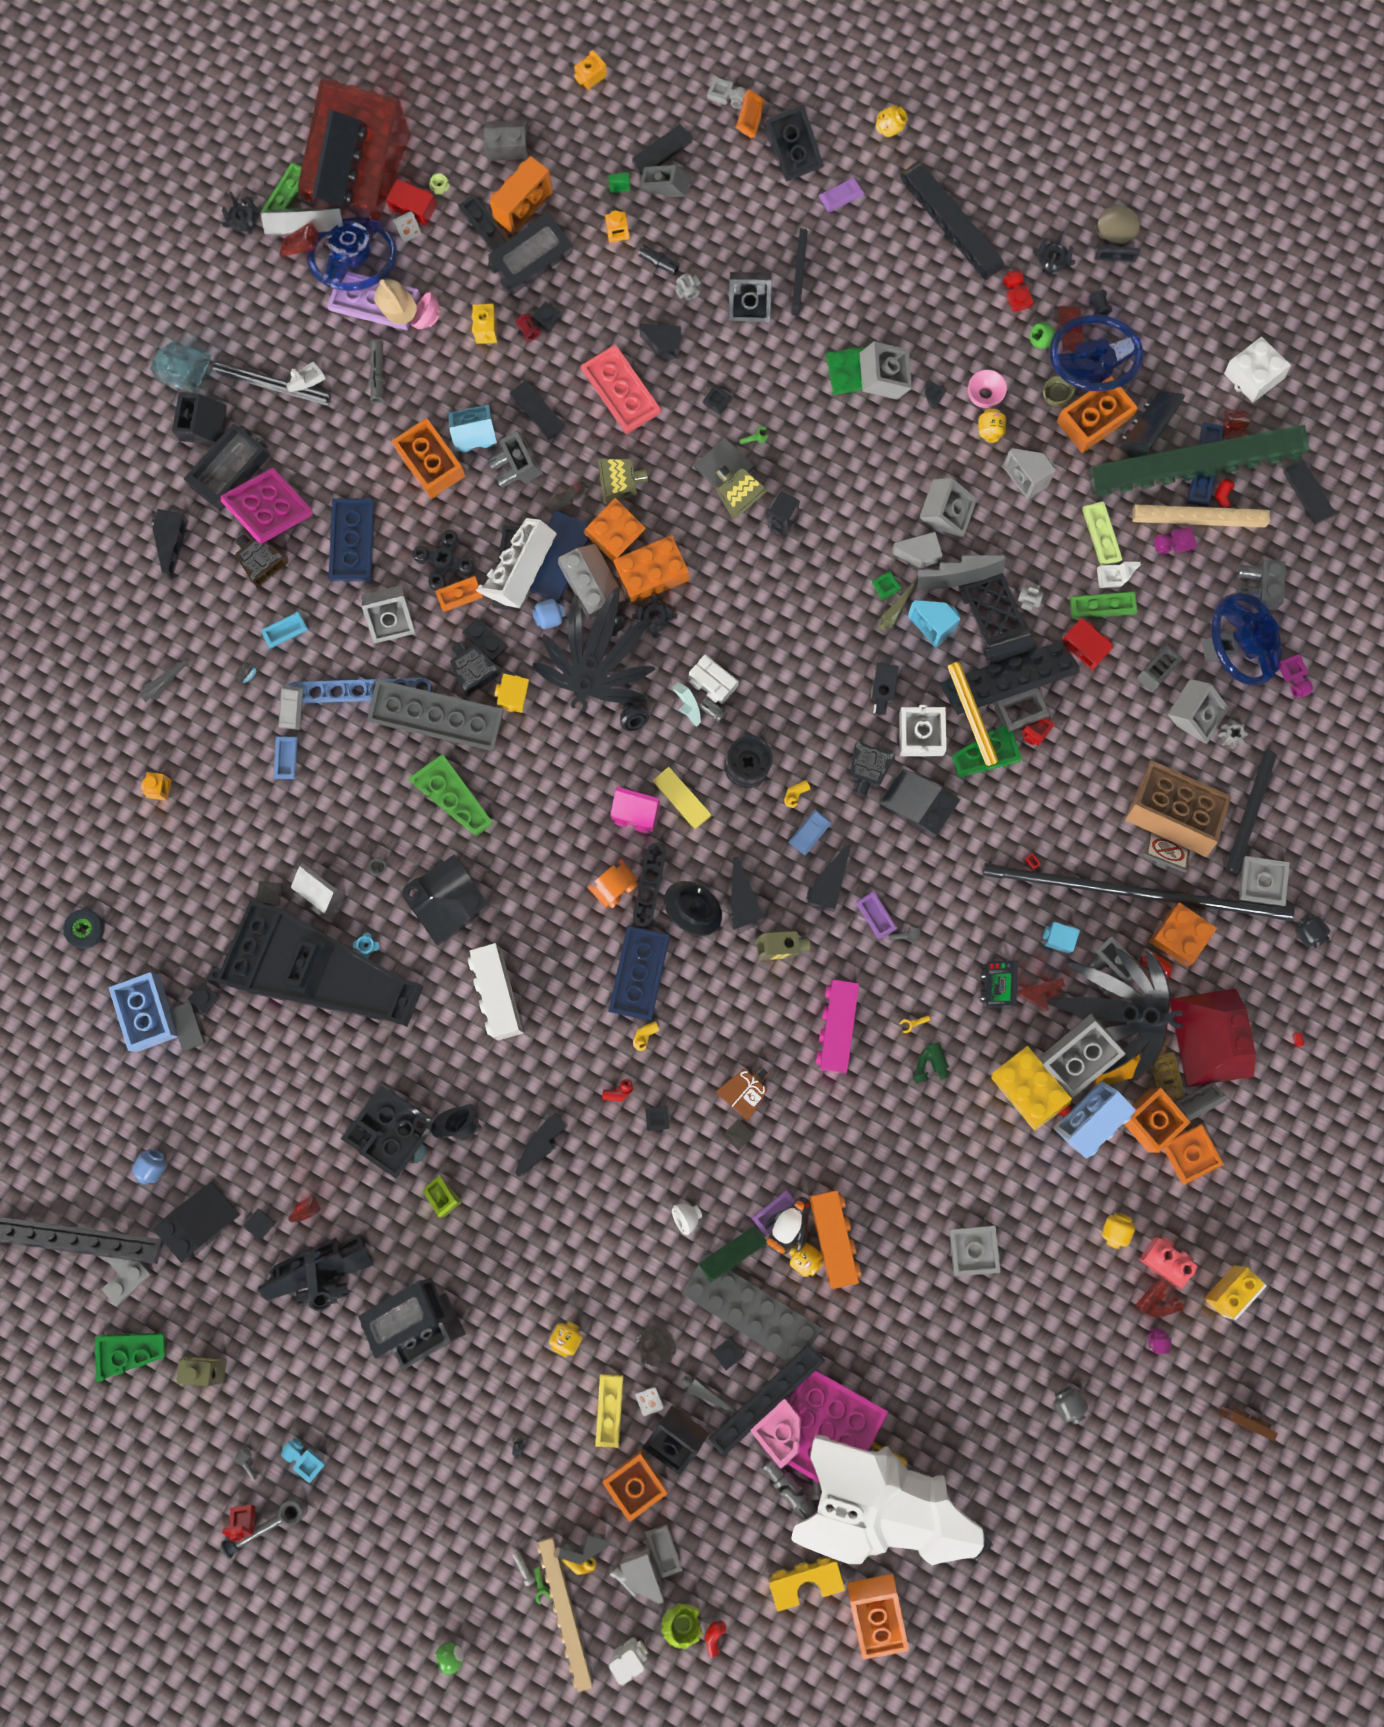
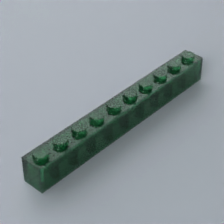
M1299 425L1094 465L1090 467L1088 474L1092 496L1099 494V497H1106L1112 495L1114 491L1120 490V493H1127L1133 491L1134 487L1141 486V489H1148L1154 487L1155 483L1162 482L1163 485L1176 482L1175 479L1183 478L1184 481L1196 479V475L1205 474V477L1217 475L1218 471L1222 470L1230 473L1238 471L1239 467L1255 468L1263 462H1268L1271 465L1282 462V459L1289 457L1290 460H1297L1303 458V455L1310 448L1305 425Z

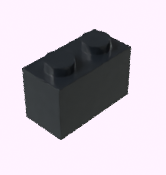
M780 491L768 512V528L773 534L787 537L798 517L800 500Z

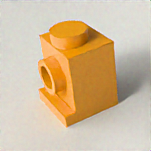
M594 50L590 51L589 56L574 66L576 81L580 85L583 84L587 90L607 76L606 64Z
M612 211L610 214H606L605 223L609 243L629 239L625 211ZM622 229H623V231H624V232L612 234V231L622 230Z
M147 772L146 778L142 780L143 794L146 795V798L168 801L172 780L164 774Z

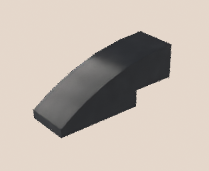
M554 1113L548 1118L527 1144L515 1172L518 1177H521L556 1149L551 1141L568 1128L558 1113Z

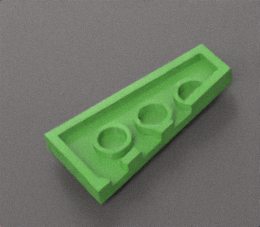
M443 754L407 779L473 835L478 836L493 825L491 819Z

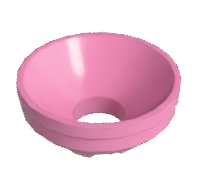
M431 292L426 293L417 304L416 315L411 320L412 327L417 329L432 327L438 320L441 309L439 308L437 297Z
M982 370L975 373L968 384L969 398L975 405L982 408L997 406L1003 400L1007 391L1004 378L993 370ZM982 389H988L992 396L984 399L980 396L979 392Z

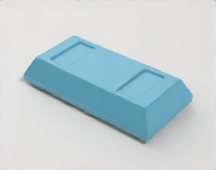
M298 611L261 629V632L268 647L271 649L307 631L308 628Z

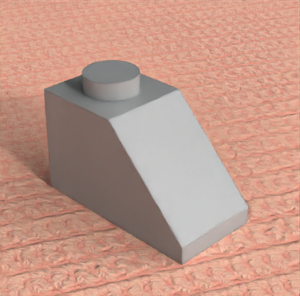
M935 532L896 542L892 549L893 555L918 568L926 567L929 569L936 567L941 562L943 556Z

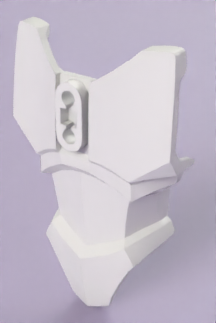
M815 1436L811 1460L819 1478L822 1495L818 1512L801 1522L796 1521L792 1534L793 1542L848 1564H862L868 1556L885 1553L889 1546L918 1550L919 1555L931 1565L976 1557L980 1553L984 1545L983 1529L951 1502L947 1495L946 1482L943 1475L931 1478L908 1470L899 1458L891 1453L889 1447H884L879 1452H870L832 1441L828 1436ZM827 1504H832L834 1508H828ZM850 1511H856L857 1515H852Z

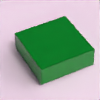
M629 172L608 175L610 193L630 191Z
M891 571L876 578L871 583L882 601L901 591V587Z

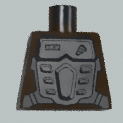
M241 535L236 540V544L241 549L235 555L257 589L288 564L284 556L267 542L259 544L255 538L250 540L246 535Z

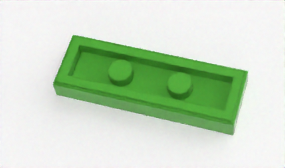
M292 162L261 212L290 209L309 179L310 171Z
M1135 591L1070 597L1072 619L1133 615L1138 612Z

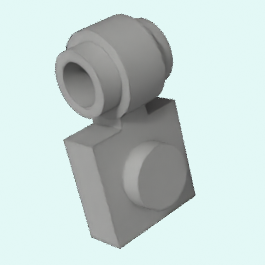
M714 77L707 93V99L725 105L730 99L731 105L734 108L741 109L747 90L742 87L733 90L732 82Z

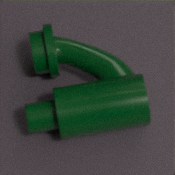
M940 1042L926 1046L921 1052L917 1063L916 1076L912 1077L916 1084L928 1080V1072L924 1073L928 1059H930L934 1073L938 1072L941 1080L949 1077L946 1068H949Z

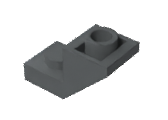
M591 1531L590 1536L583 1534L578 1553H576V1547L564 1544L563 1549L556 1547L553 1557L582 1564L609 1547L610 1541L604 1540L605 1535Z

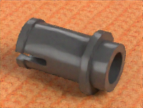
M706 697L702 701L704 705L700 704L699 709L711 716L714 722H723L727 716L726 709L720 708Z

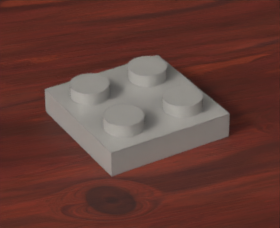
M1245 856L1242 861L1239 901L1281 907L1286 906L1290 862Z
M996 1226L949 1229L954 1276L1001 1273Z

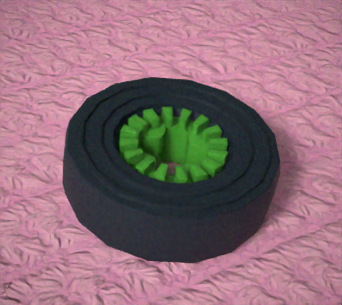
M87 909L76 910L69 914L63 925V933L66 940L74 947L82 949L98 944L105 931L104 922L101 917L94 911ZM82 924L89 927L85 934L79 931L82 929Z

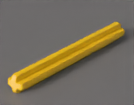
M954 662L948 665L949 672L984 761L988 766L998 762L994 748L961 664Z

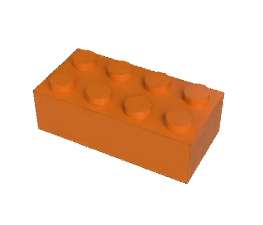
M838 1190L810 1195L809 1200L829 1287L835 1289L858 1284V1278L862 1277L859 1263L854 1262L853 1254H856L854 1241L848 1238L847 1231H851L848 1217L843 1216L842 1208H846L843 1194H838Z

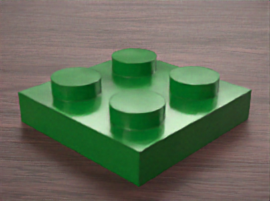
M866 347L826 353L833 395L862 391L860 352Z

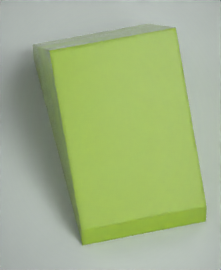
M440 1175L422 1190L440 1218L447 1216L462 1202Z

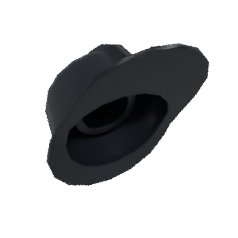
M467 1104L442 1112L433 1121L431 1134L436 1138L452 1136L461 1141L470 1138L482 1128L475 1115L476 1109L474 1105Z

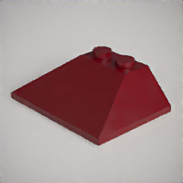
M1236 988L1170 998L1171 1012L1184 1011L1186 1013L1185 1016L1178 1015L1176 1018L1177 1023L1184 1024V1028H1175L1186 1087L1254 1077L1256 1059L1254 1041L1247 1008Z

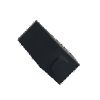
M639 323L640 337L658 357L665 360L679 359L682 337L681 326Z

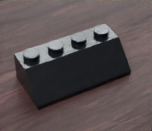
M329 109L312 197L331 205L349 209L350 204L354 200V183L357 182L359 176L358 164L363 157V140L366 139L368 133L366 123Z

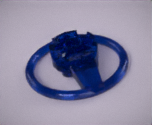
M368 217L343 218V226L339 227V225H336L330 231L317 232L313 236L307 248L308 267L319 282L336 290L359 291L370 288L380 283L381 279L384 280L389 275L397 260V245L392 234L378 221H372ZM377 232L382 235L389 247V257L382 270L363 281L342 282L350 267L354 269L359 268L370 256L372 251L370 239ZM328 235L330 255L325 274H323L316 265L315 252L320 241Z
M1085 315L1068 321L1057 330L1050 343L1049 356L1054 371L1064 381L1079 389L1099 392L1119 388L1136 376L1143 362V346L1136 332L1124 322L1105 315ZM1098 323L1109 325L1120 330L1128 337L1110 345L1106 339L1086 341L1076 346L1075 353L1058 354V345L1062 337L1071 329L1084 324ZM1135 355L1133 365L1126 374L1116 380L1103 382L1113 373L1114 367L1119 366Z
M1241 592L1227 595L1216 606L1211 623L1212 641L1221 664L1234 679L1246 685H1262L1274 677L1275 673L1280 669L1279 662L1281 661L1282 653L1280 629L1276 620L1267 607L1254 596ZM1235 601L1246 602L1253 606L1258 612L1253 613L1251 610ZM1222 615L1237 628L1233 632V637L1245 652L1246 657L1250 660L1258 658L1263 675L1258 677L1247 676L1232 664L1225 652L1221 639L1220 626Z

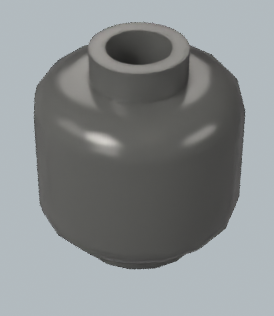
M1068 1386L1059 1390L1054 1395L1056 1398L1053 1401V1405L1064 1422L1072 1421L1073 1424H1077L1086 1418L1084 1414L1088 1410V1404L1078 1389H1072Z

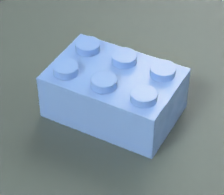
M150 972L109 987L128 1051L139 1052L178 1037L160 975Z
M1101 1081L1054 1129L1072 1148L1087 1159L1099 1150V1146L1105 1140L1112 1138L1116 1130L1122 1124L1127 1123L1136 1110L1117 1090Z

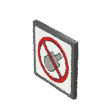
M1149 831L1144 857L1157 861L1156 866L1165 869L1167 865L1187 873L1190 850Z

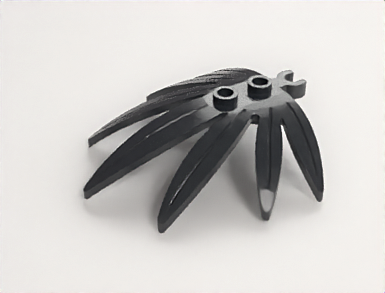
M619 587L612 591L600 609L588 638L585 655H583L581 609L578 597H573L568 623L569 646L573 666L570 665L563 651L546 634L542 636L549 656L563 674L545 664L533 663L532 666L550 683L569 691L578 692L577 698H574L571 702V708L573 709L576 708L578 702H582V711L586 712L588 710V696L614 703H636L649 700V697L639 692L628 689H611V687L637 681L655 671L656 668L654 666L633 667L617 672L610 677H607V673L616 667L633 649L648 627L651 618L646 617L627 631L611 649L605 661H602L616 621L620 595Z
M1115 949L1134 981L1145 993V996L1129 984L1108 973L1088 966L1069 963L1071 968L1092 982L1132 1002L1107 998L1074 997L1047 1000L1046 1003L1086 1017L1092 1013L1096 1019L1129 1022L1128 1025L1105 1028L1115 1041L1123 1040L1139 1032L1141 1035L1123 1049L1125 1055L1104 1071L1103 1074L1110 1073L1124 1066L1146 1047L1132 1077L1133 1081L1140 1079L1159 1057L1165 1044L1168 1023L1174 1028H1184V1024L1177 1023L1176 1018L1178 1015L1185 1016L1186 1013L1184 1011L1169 1013L1170 988L1160 962L1152 951L1146 950L1151 982L1146 972L1131 956L1121 949Z

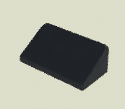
M1095 245L1094 259L1136 262L1140 248Z

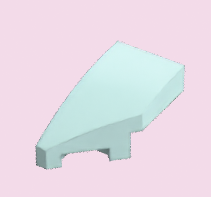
M677 682L672 688L684 703L679 711L688 716L697 727L701 723L697 702L689 688Z

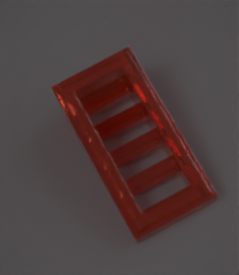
M311 223L301 227L283 239L279 255L285 257L315 249L319 232Z
M311 1196L295 1204L288 1216L289 1222H302L320 1213L321 1210L315 1197Z

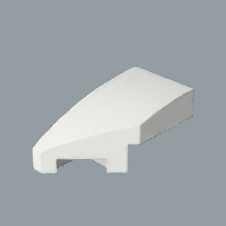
M311 362L299 371L292 369L290 383H287L286 386L289 392H294L311 387L326 378L316 364Z
M1123 562L1120 565H1100L1097 567L1099 589L1121 587L1131 578V575L1139 568L1141 563Z

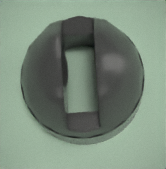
M375 858L369 863V872L373 876H382L386 872L387 865L383 859ZM375 863H379L380 873H376Z

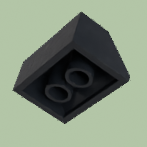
M1159 391L1154 398L1150 396L1144 405L1146 410L1143 415L1138 413L1132 422L1135 425L1131 431L1127 429L1121 438L1123 444L1120 450L1142 462L1175 415L1186 395L1183 393Z

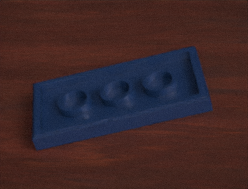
M332 498L329 557L330 581H372L375 525L374 498Z
M554 511L548 527L556 535L529 591L548 599H555L557 603L560 602L568 581L558 565V558L576 548L587 545L589 538L584 534V531L589 524Z
M627 926L609 1005V1013L652 1021L670 934Z

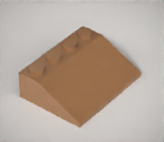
M1150 760L1125 820L1207 857L1219 840L1232 796Z

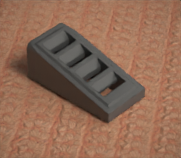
M1166 645L1140 673L1137 680L1154 692L1184 658ZM1163 655L1168 657L1174 663L1171 664L1167 659L1163 657Z

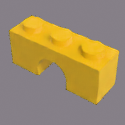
M822 1556L817 1559L816 1563L810 1565L807 1562L800 1563L794 1566V1570L788 1572L785 1569L772 1573V1577L768 1578L777 1612L800 1605L797 1591L799 1586L807 1581L814 1582L819 1586L822 1597L845 1591L837 1561L829 1556Z

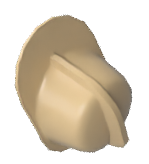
M392 279L380 280V285L374 293L376 305L392 323L398 325L409 323L417 312V306L412 296L399 282Z

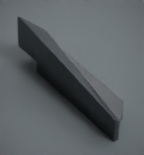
M361 1233L341 1245L335 1237L313 1247L316 1279L322 1278L329 1281L373 1266V1260ZM303 1253L274 1265L269 1272L271 1275L267 1283L259 1285L258 1291L268 1301L307 1288Z

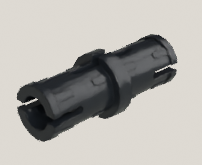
M645 244L639 250L638 257L650 262L656 269L661 268L675 276V272H678L680 268L679 263L664 256L663 252H657Z

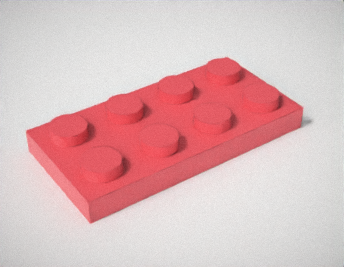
M616 344L580 366L582 372L626 435L661 413L660 407Z

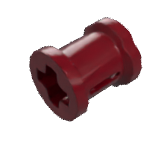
M529 313L521 315L515 321L516 326L523 332V338L526 342L534 341L541 335V330L536 328L532 321L533 316Z

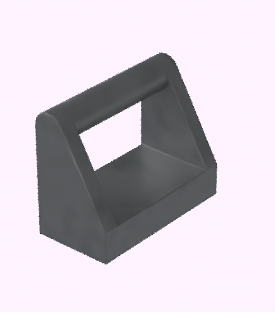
M1038 687L996 701L993 704L996 714L1008 732L1049 717L1048 709ZM1032 699L1039 711L1011 722L1005 709Z

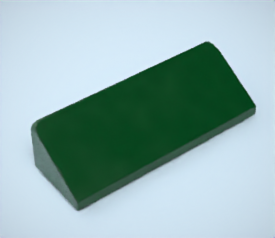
M753 1226L699 1262L698 1266L708 1281L712 1283L767 1245L766 1239Z

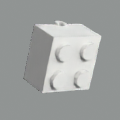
M1261 336L1229 361L1224 375L1235 385L1234 387L1237 392H1242L1254 403L1285 379L1291 365Z
M927 705L901 707L899 713L900 756H944L946 752L945 707H928Z

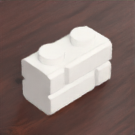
M706 654L689 672L690 684L697 690L702 688L707 692L706 696L714 703L718 701L720 704H724L738 687L739 681Z
M632 1637L623 1646H619L612 1651L609 1669L619 1685L623 1686L632 1679V1676L636 1677L644 1671L648 1651L641 1640L637 1641L636 1638Z

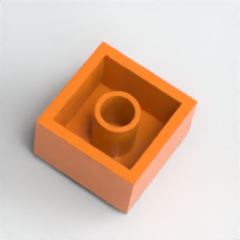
M614 498L586 527L584 534L613 562L614 559L619 558L642 535L646 528Z
M1179 902L1171 908L1149 943L1183 966L1188 967L1193 965L1217 927Z
M1160 1087L1150 1088L1132 1105L1136 1111L1124 1125L1148 1153H1159L1191 1122Z
M640 1450L605 1476L602 1481L629 1522L667 1495L669 1489L643 1450Z

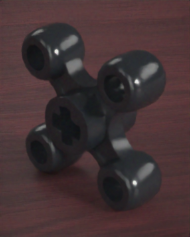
M453 530L443 532L441 538L443 542L442 547L435 552L429 551L424 546H417L413 550V558L418 564L431 563L435 566V571L428 580L430 588L434 591L446 587L445 575L453 569L466 576L471 575L475 570V565L471 558L454 557L453 549L458 545L459 537ZM445 558L446 562L442 563L441 560Z

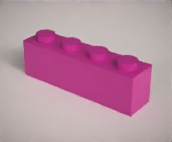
M832 980L831 985L826 986L825 998H829L828 1007L823 1008L822 1020H826L825 1029L820 1030L819 1042H823L822 1051H817L816 1064L820 1065L819 1070L847 1073L859 983Z

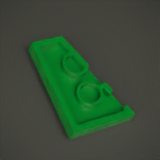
M1002 724L998 729L988 733L998 762L993 765H986L977 742L971 743L952 755L957 777L961 778L1021 762L1022 757L1013 731L1008 732L1004 724Z
M166 1332L97 1335L95 1337L96 1383L164 1358L167 1355Z

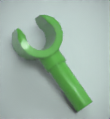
M764 426L759 427L756 434L740 439V445L756 440L759 443L766 442L769 435L762 436L760 433H764L767 428Z
M535 1568L534 1572L538 1587L536 1601L538 1604H541L540 1594H546L549 1602V1588L544 1586L540 1568Z

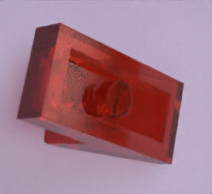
M1225 409L1223 426L1225 427L1221 450L1243 452L1246 429L1251 422L1246 411Z
M1063 978L1021 989L1017 991V996L1046 1012L1049 1010L1044 993L1047 994V997L1059 994V989L1065 987Z

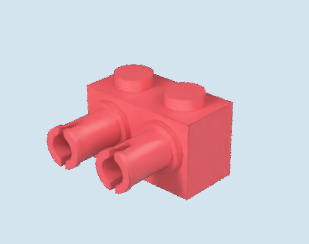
M1154 1237L1139 1260L1175 1287L1183 1289L1198 1267L1192 1262L1194 1258L1184 1251L1179 1253L1173 1248L1175 1244L1167 1238L1163 1237L1160 1239Z

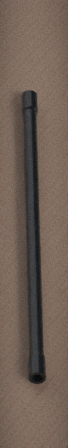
M984 863L982 876L1007 878L1170 903L1180 902L1184 905L1259 915L1285 921H1293L1295 914L1294 908L1239 902L1008 868Z

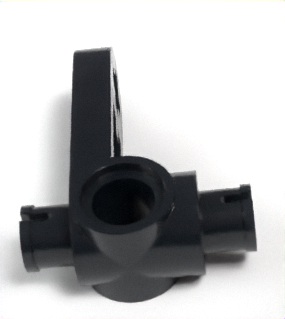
M313 1246L303 1248L307 1290L295 1291L297 1306L309 1304V1308L315 1311H323L328 1309L331 1304H336L338 1298L348 1297L346 1282L335 1285L334 1280L316 1279Z

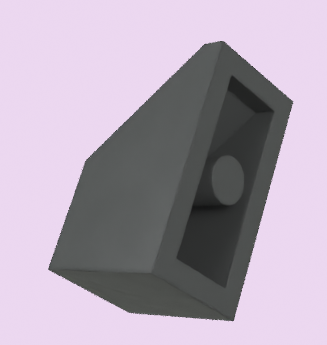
M678 165L644 167L640 188L667 197H684L687 193L690 176Z

